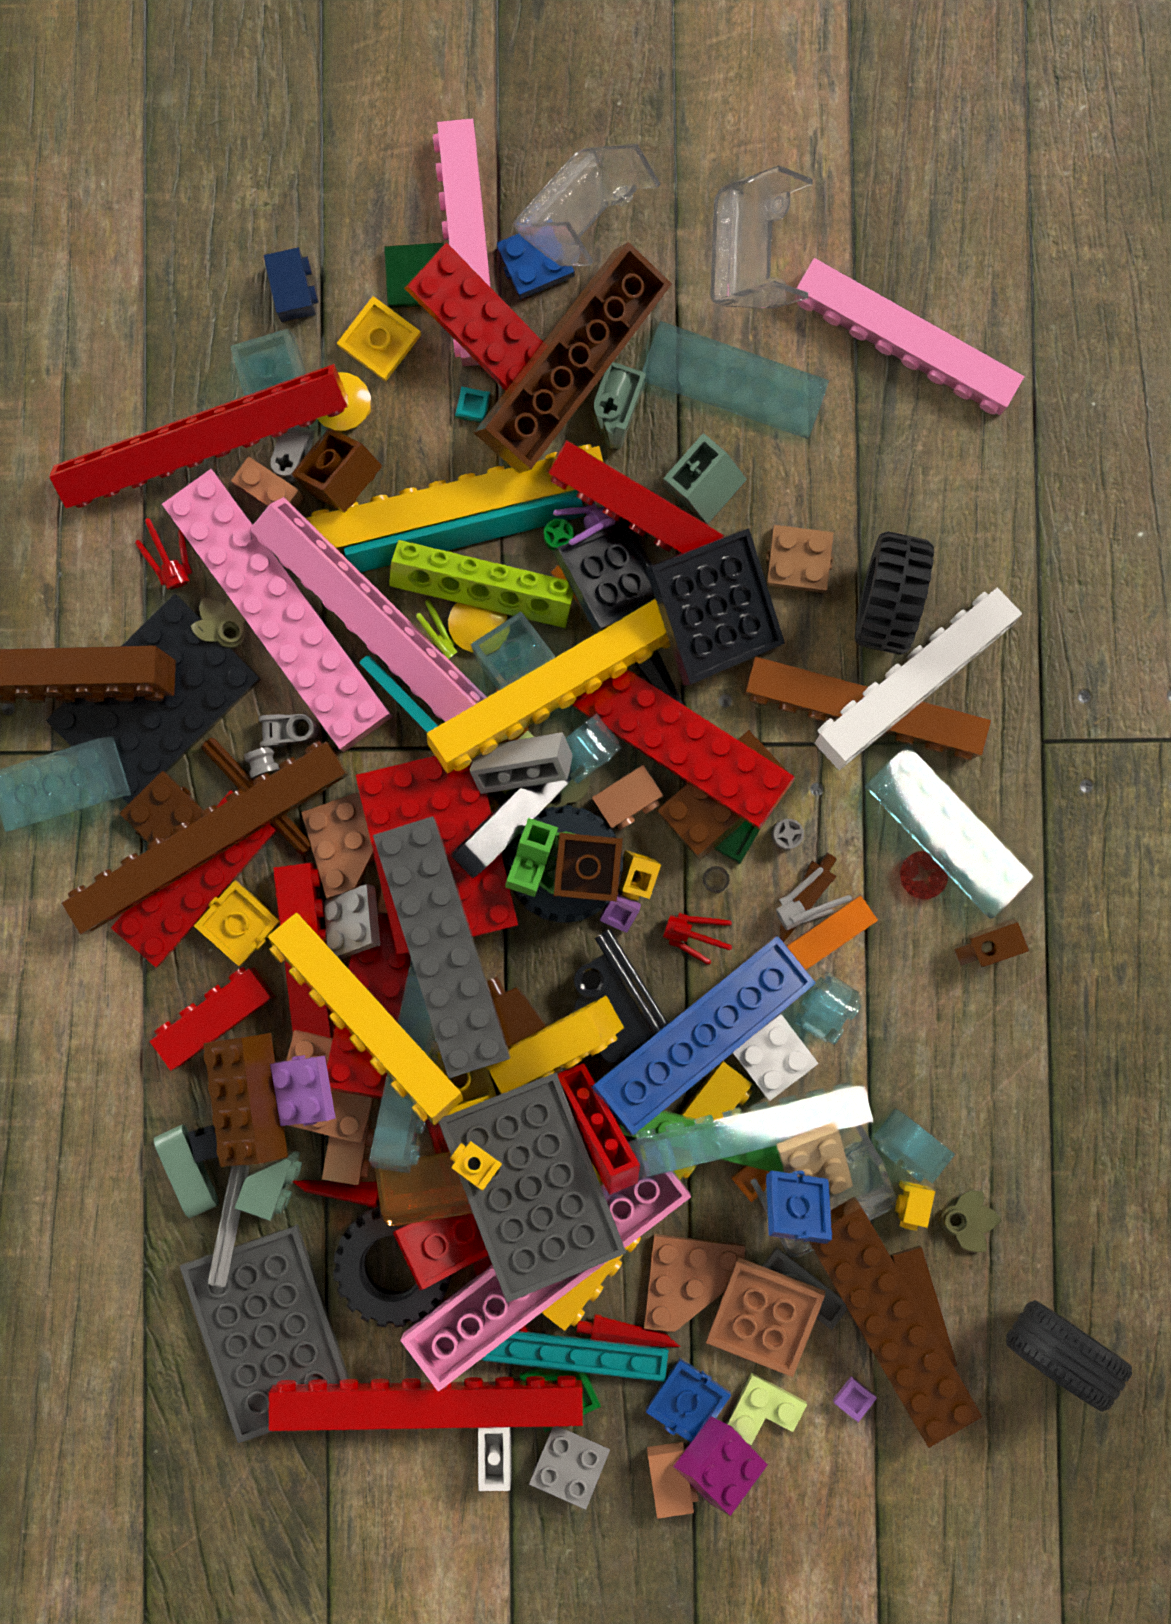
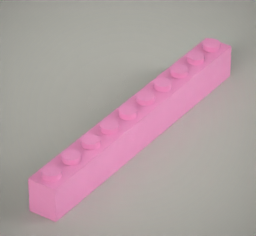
M284 497L271 503L250 528L256 535L257 540L263 546L268 547L278 557L284 567L290 569L299 577L301 583L307 589L312 590L322 600L324 606L334 612L344 622L349 631L357 634L366 643L367 648L373 654L378 655L388 665L390 671L399 676L410 687L413 694L422 698L432 708L433 713L438 718L446 722L487 698Z

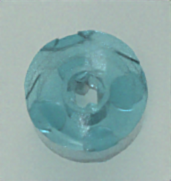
M595 714L565 738L573 756L569 770L571 780L574 779L577 784L580 783L592 771L604 764L622 748L618 744V739L598 714Z
M826 971L824 979L820 977L802 1002L805 1011L803 1015L797 1012L794 1023L824 1043L830 1042L835 1045L843 1034L844 1029L841 1027L847 1018L852 1020L861 1007V1004L858 1003L860 999L859 991Z

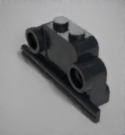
M609 929L594 938L604 954L581 966L575 974V987L582 995L576 1000L575 1011L607 995L624 1028L616 1034L617 1040L607 1045L608 1047L603 1051L595 1054V1057L598 1059L602 1056L607 1062L615 1063L622 1059L625 1060L669 1023L614 934Z

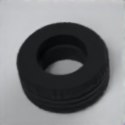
M1037 1300L1027 1303L1023 1309L1024 1312L1020 1313L1018 1321H1015L1013 1324V1329H1010L1006 1335V1345L1033 1367L1090 1406L1101 1412L1109 1410L1115 1402L1114 1399H1118L1121 1394L1120 1391H1123L1125 1388V1382H1128L1132 1376V1366Z

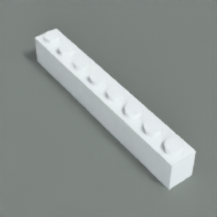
M998 587L989 595L986 592L980 594L972 602L974 607L968 612L964 609L951 619L952 625L948 629L939 628L928 639L931 643L925 648L921 645L916 647L907 656L908 662L902 667L899 663L894 665L885 674L887 678L880 685L877 682L871 684L862 693L865 696L858 703L852 700L840 711L842 716L835 722L829 719L818 729L820 735L814 744L839 771L1017 622L1022 613Z

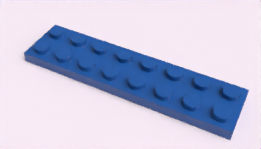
M776 936L591 1087L607 1104L611 1113L631 1137L814 986L816 982L783 941Z

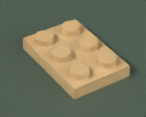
M835 1121L776 1144L785 1173L804 1171L805 1176L828 1179L829 1196L839 1194L853 1187L840 1132Z

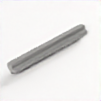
M248 1165L231 1166L208 1278V1284L211 1286L225 1287L227 1283L241 1210L235 1209V1205L244 1180L249 1173Z

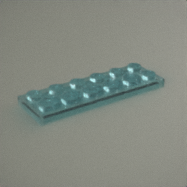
M662 321L659 323L642 372L646 373L645 382L806 439L810 437L830 381Z
M906 745L865 785L869 792L989 919L994 918L1033 878L1025 867L909 745Z

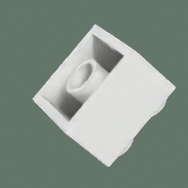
M781 1014L777 1015L733 1052L734 1056L769 1101L819 1064Z

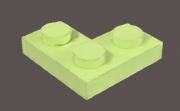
M751 1373L726 1424L730 1425L748 1444L752 1445L765 1418L793 1432L807 1403Z

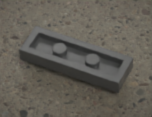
M778 1247L774 1248L761 1265L825 1290V1297L817 1319L832 1330L848 1310L844 1301L837 1293Z

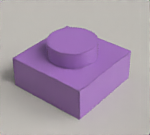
M618 894L617 902L609 901L601 913L600 921L627 933L640 911L641 904Z
M850 1376L834 1397L833 1402L859 1422L877 1397L863 1384Z

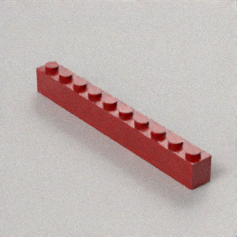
M335 364L56 464L53 466L49 478L66 509L72 506L81 508L90 504L97 497H112L118 494L122 488L128 486L137 488L147 483L150 478L156 476L165 478L172 475L178 468L198 466L204 459L215 456V458L226 456L236 447H251L257 444L261 438L270 435L272 438L279 437L285 434L289 428L297 425L299 427H307L322 416H337L343 413L345 408H348V395Z
M541 1376L527 1377L526 1381H514L512 1377H497L495 1381L483 1382V1379L480 1377H468L464 1379V1382L449 1383L439 1392L431 1382H421L418 1378H406L402 1380V1383H389V1379L384 1378L373 1379L371 1383H358L356 1379H344L340 1381V1384H327V1380L323 1379L311 1380L308 1384H296L294 1380H281L277 1382V1385H273L269 1391V1431L583 1426L582 1380H576L574 1376H559L557 1380L545 1381V1378Z

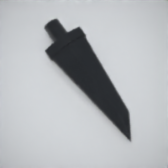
M658 649L643 663L638 664L635 662V665L651 685L683 704Z

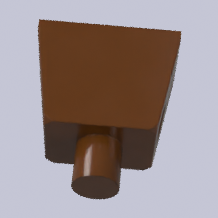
M1015 918L969 935L971 943L954 949L960 966L978 960L981 967L1029 951L1019 923ZM988 941L994 942V948L991 951H982L983 943Z
M498 976L487 981L508 1047L546 1027L545 1021L518 986L506 992Z

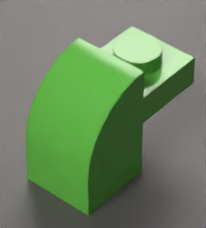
M528 818L518 845L516 857L506 881V888L535 897L552 851L558 827Z

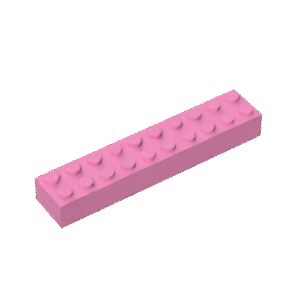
M212 469L162 503L173 521L340 750L343 752L347 751L393 717L276 555L257 540L256 535L250 530L253 524Z
M652 1142L635 1154L640 1163L637 1184L609 1195L603 1182H599L624 1248L691 1198L687 1188ZM606 1262L508 1303L503 1295L493 1265H491L437 1306L430 1314L425 1315L422 1320L407 1329L400 1341L439 1392Z

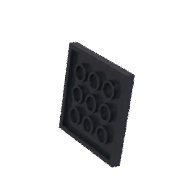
M749 528L742 529L646 567L683 685L696 683L785 644Z

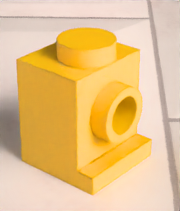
M625 850L623 855L625 857L623 872L618 887L622 891L621 895L633 900H639L640 896L650 899L661 864L651 857ZM638 871L637 878L632 880L634 872Z
M472 1141L467 1146L461 1143L450 1157L455 1162L451 1169L481 1191L485 1189L502 1165V1163ZM475 1157L479 1159L480 1167L477 1170H471L468 1167V1160Z
M900 1180L899 1187L904 1192L903 1195H898L895 1208L896 1213H899V1226L916 1231L918 1226L928 1228L935 1191L928 1186Z

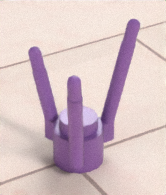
M595 503L592 506L554 510L553 512L555 516L587 514L583 520L586 531L572 538L569 541L570 545H574L604 528L615 525V520L602 512L604 506L597 508Z

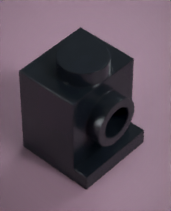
M214 1125L204 1127V1133L201 1132V1127L188 1132L195 1163L218 1157Z

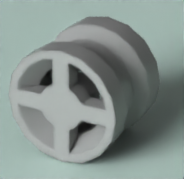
M272 746L244 754L245 761L251 767L249 772L251 779H255L265 773L270 775L280 770L278 763L274 762L273 755L275 752Z
M784 819L777 822L771 831L773 843L781 849L797 847L804 837V830L801 824L793 819Z

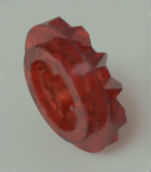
M930 851L912 853L903 861L899 872L901 885L909 895L918 899H931L938 896L945 889L949 878L948 868L944 860L939 855ZM918 863L924 870L935 869L928 876V885L923 880H912L919 874Z

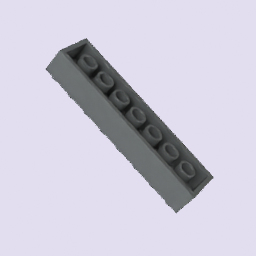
M432 816L373 835L448 1078L510 1059L508 1046L436 819Z

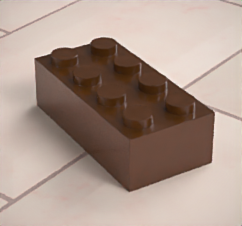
M750 730L738 739L786 770ZM689 783L657 810L660 818L699 861L746 821Z
M271 1033L203 1043L205 1051L204 1061L207 1066L209 1081L208 1091L211 1096L213 1111L212 1121L215 1127L220 1167L260 1164L287 1158L284 1126L280 1125L270 1064L275 1063Z

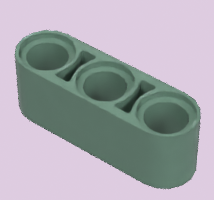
M182 1124L154 1137V1144L185 1215L188 1218H192L218 1206L219 1200L203 1161L195 1163L188 1134L189 1130Z

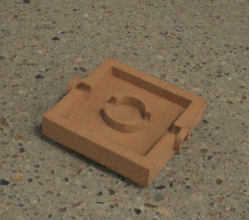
M774 525L771 547L767 549L766 562H769L767 586L826 593L829 570H832L833 557H831L834 532Z

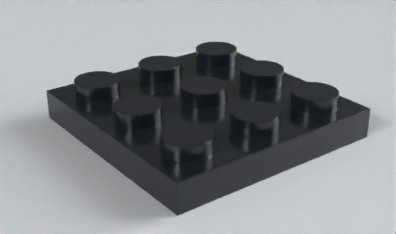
M628 520L604 528L574 545L567 543L559 546L552 552L595 633L607 628L655 599L646 571V567L651 566L652 563L635 532L628 528L630 525Z

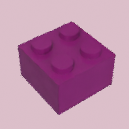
M711 1416L673 1467L712 1506L731 1516L768 1464L730 1425Z

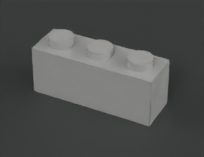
M563 732L498 743V747L493 752L487 755L480 754L473 758L470 773L480 794L564 781L568 779L573 755Z

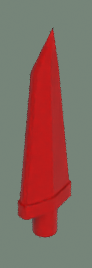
M293 1181L295 1185L306 1193L376 1208L378 1201L393 1203L395 1199V1190L382 1189V1182L377 1181L361 1182L359 1185L335 1181Z
M594 1314L593 1322L580 1320L576 1326V1333L588 1334L591 1340L642 1346L681 1347L665 1333L644 1329L643 1327L606 1318L602 1315Z

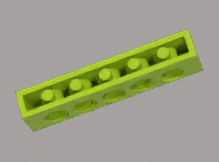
M398 540L391 560L389 586L566 628L574 595L567 580Z

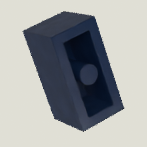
M299 247L263 255L276 313L280 321L286 322L316 315L314 304H318L319 300L315 285H309L308 275H312V269L308 256L303 257Z

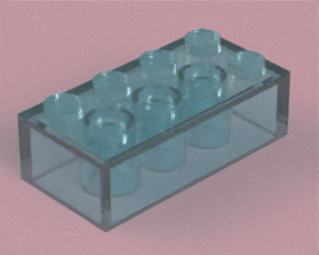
M113 737L98 738L0 769V816L5 832L26 828L131 795Z

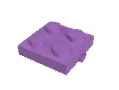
M305 1055L292 1057V1060L270 1064L281 1126L303 1124V1126L314 1125L320 1121L335 1119L325 1056L306 1058Z

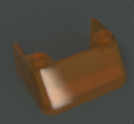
M380 1128L374 1129L373 1161L380 1210L383 1221L387 1225L399 1226L473 1213L459 1175L451 1169L454 1162L450 1159V1152L405 1159L402 1148L393 1145L384 1146Z

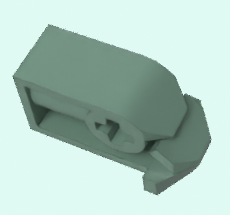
M615 362L604 373L594 400L592 419L599 434L603 433L609 448L620 449L623 446L626 433L644 387L646 373ZM607 409H611L609 414H605Z

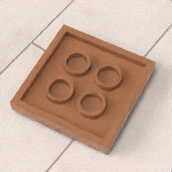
M294 1030L286 1061L301 1055H305L306 1058L325 1056L327 1065L332 1038ZM331 1091L335 1119L320 1121L314 1125H288L362 1144L374 1098Z
M738 1257L707 1336L706 1343L793 1377L824 1300L825 1290Z

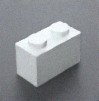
M511 1427L478 1428L479 1491H510Z

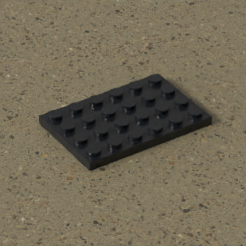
M174 594L122 645L157 646L175 659L174 696H164L162 701L146 700L145 697H134V701L115 700V697H104L103 702L86 701L85 698H75V702H64L46 719L47 723L128 804L162 771L167 773L261 680L231 648L223 647L218 642L202 641L193 633L191 625L202 619L177 594Z

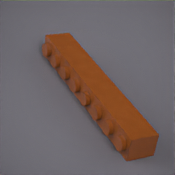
M755 656L743 695L749 696V701L755 704L766 706L767 702L779 704V710L789 713H796V710L808 712L807 717L811 719L825 721L826 717L834 720L839 719L842 716L840 711L852 700L856 703L865 697L862 693L868 687ZM922 701L885 733L896 736L895 741L903 744L913 745L914 741L925 744L926 750L942 753L943 749L955 752L954 757L972 761V757H979L983 753L991 720Z

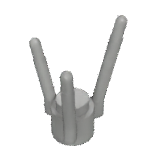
M819 867L790 894L779 899L782 906L776 908V913L783 927L789 930L802 923L832 914V908L851 901L852 897L847 895L805 911L800 901L794 903L792 900L823 872V868Z

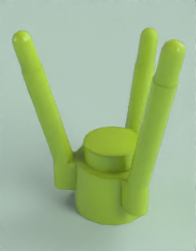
M427 599L425 604L441 635L437 636L421 613H418L416 618L433 640L431 643L450 659L458 652L453 647L455 643L449 637L431 601Z

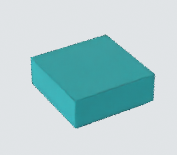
M461 386L455 417L481 423L487 416L491 392Z

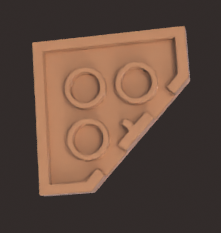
M357 792L301 812L326 898L330 899L360 887L364 879L362 877L369 863L374 859L360 793Z
M654 1234L644 1329L676 1332L724 1293L737 1258L744 1259L745 1244Z

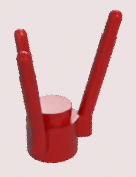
M146 518V526L163 562V565H161L162 570L140 540H136L135 544L158 576L161 586L165 585L167 590H173L190 582L188 575L193 573L188 562L184 534L181 530L178 531L182 564H179L178 560H169L151 520Z
M680 912L678 917L670 914L663 938L670 940L669 945L680 948L706 965L711 964L710 959L681 941L687 942L688 938H692L719 948L732 950V945L691 931L692 925L687 923L731 926V920L688 916Z

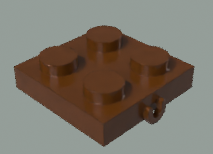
M162 771L119 814L136 830L135 833L141 836L143 841L146 840L151 843L160 837H163L165 840L174 835L173 829L186 821H190L191 824L201 818L199 814L204 809L191 797L192 793L185 786L180 787L166 772Z

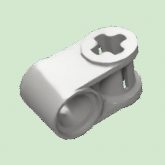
M297 425L289 428L285 434L277 437V443L270 462L271 468L277 476L289 484L297 481L291 473L310 451L314 438L313 430ZM289 462L292 467H286L285 470L282 471L280 466H286Z
M275 714L258 717L259 722L262 723L263 741L260 742V747L262 748L307 744L313 742L319 734L317 722L304 714ZM307 721L309 731L305 736L299 737L296 731L297 726L300 722Z

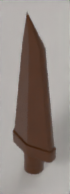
M827 852L820 864L814 861L810 862L802 882L819 867L823 868V872L793 899L794 903L800 901L805 911L812 908L831 882L833 883L837 877L830 872L837 860L836 857ZM781 923L780 939L783 943L796 927L786 930Z

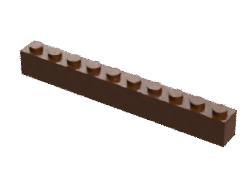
M320 741L313 743L304 750L306 752L304 756L297 760L294 757L285 760L278 765L280 770L271 776L265 773L252 781L253 787L244 792L242 789L236 790L226 797L228 802L218 808L216 805H212L199 814L201 818L192 824L190 821H186L173 829L174 835L165 840L163 837L152 841L147 845L149 850L139 856L137 853H134L124 858L120 862L122 866L112 872L111 869H107L94 877L96 882L87 888L81 885L68 893L69 899L62 902V905L80 935L90 934L349 776L331 744L328 742L322 744Z

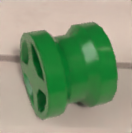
M553 519L544 528L545 544L551 551L569 543L574 538L573 527L565 519Z

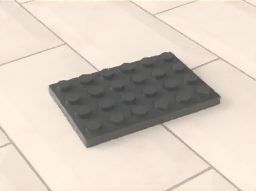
M557 1073L447 1115L439 1121L451 1156L461 1143L467 1146L472 1141L502 1163L483 1191L461 1175H459L507 1303L626 1254ZM475 1157L468 1160V1167L471 1170H477L480 1167L479 1159Z
M298 1224L234 1246L225 1287L208 1284L213 1254L189 1261L180 1266L238 1443L272 1432L269 1431V1391L273 1385H277L278 1381L294 1380L296 1384H308L311 1380L323 1379L327 1380V1384H340L341 1380L350 1379Z

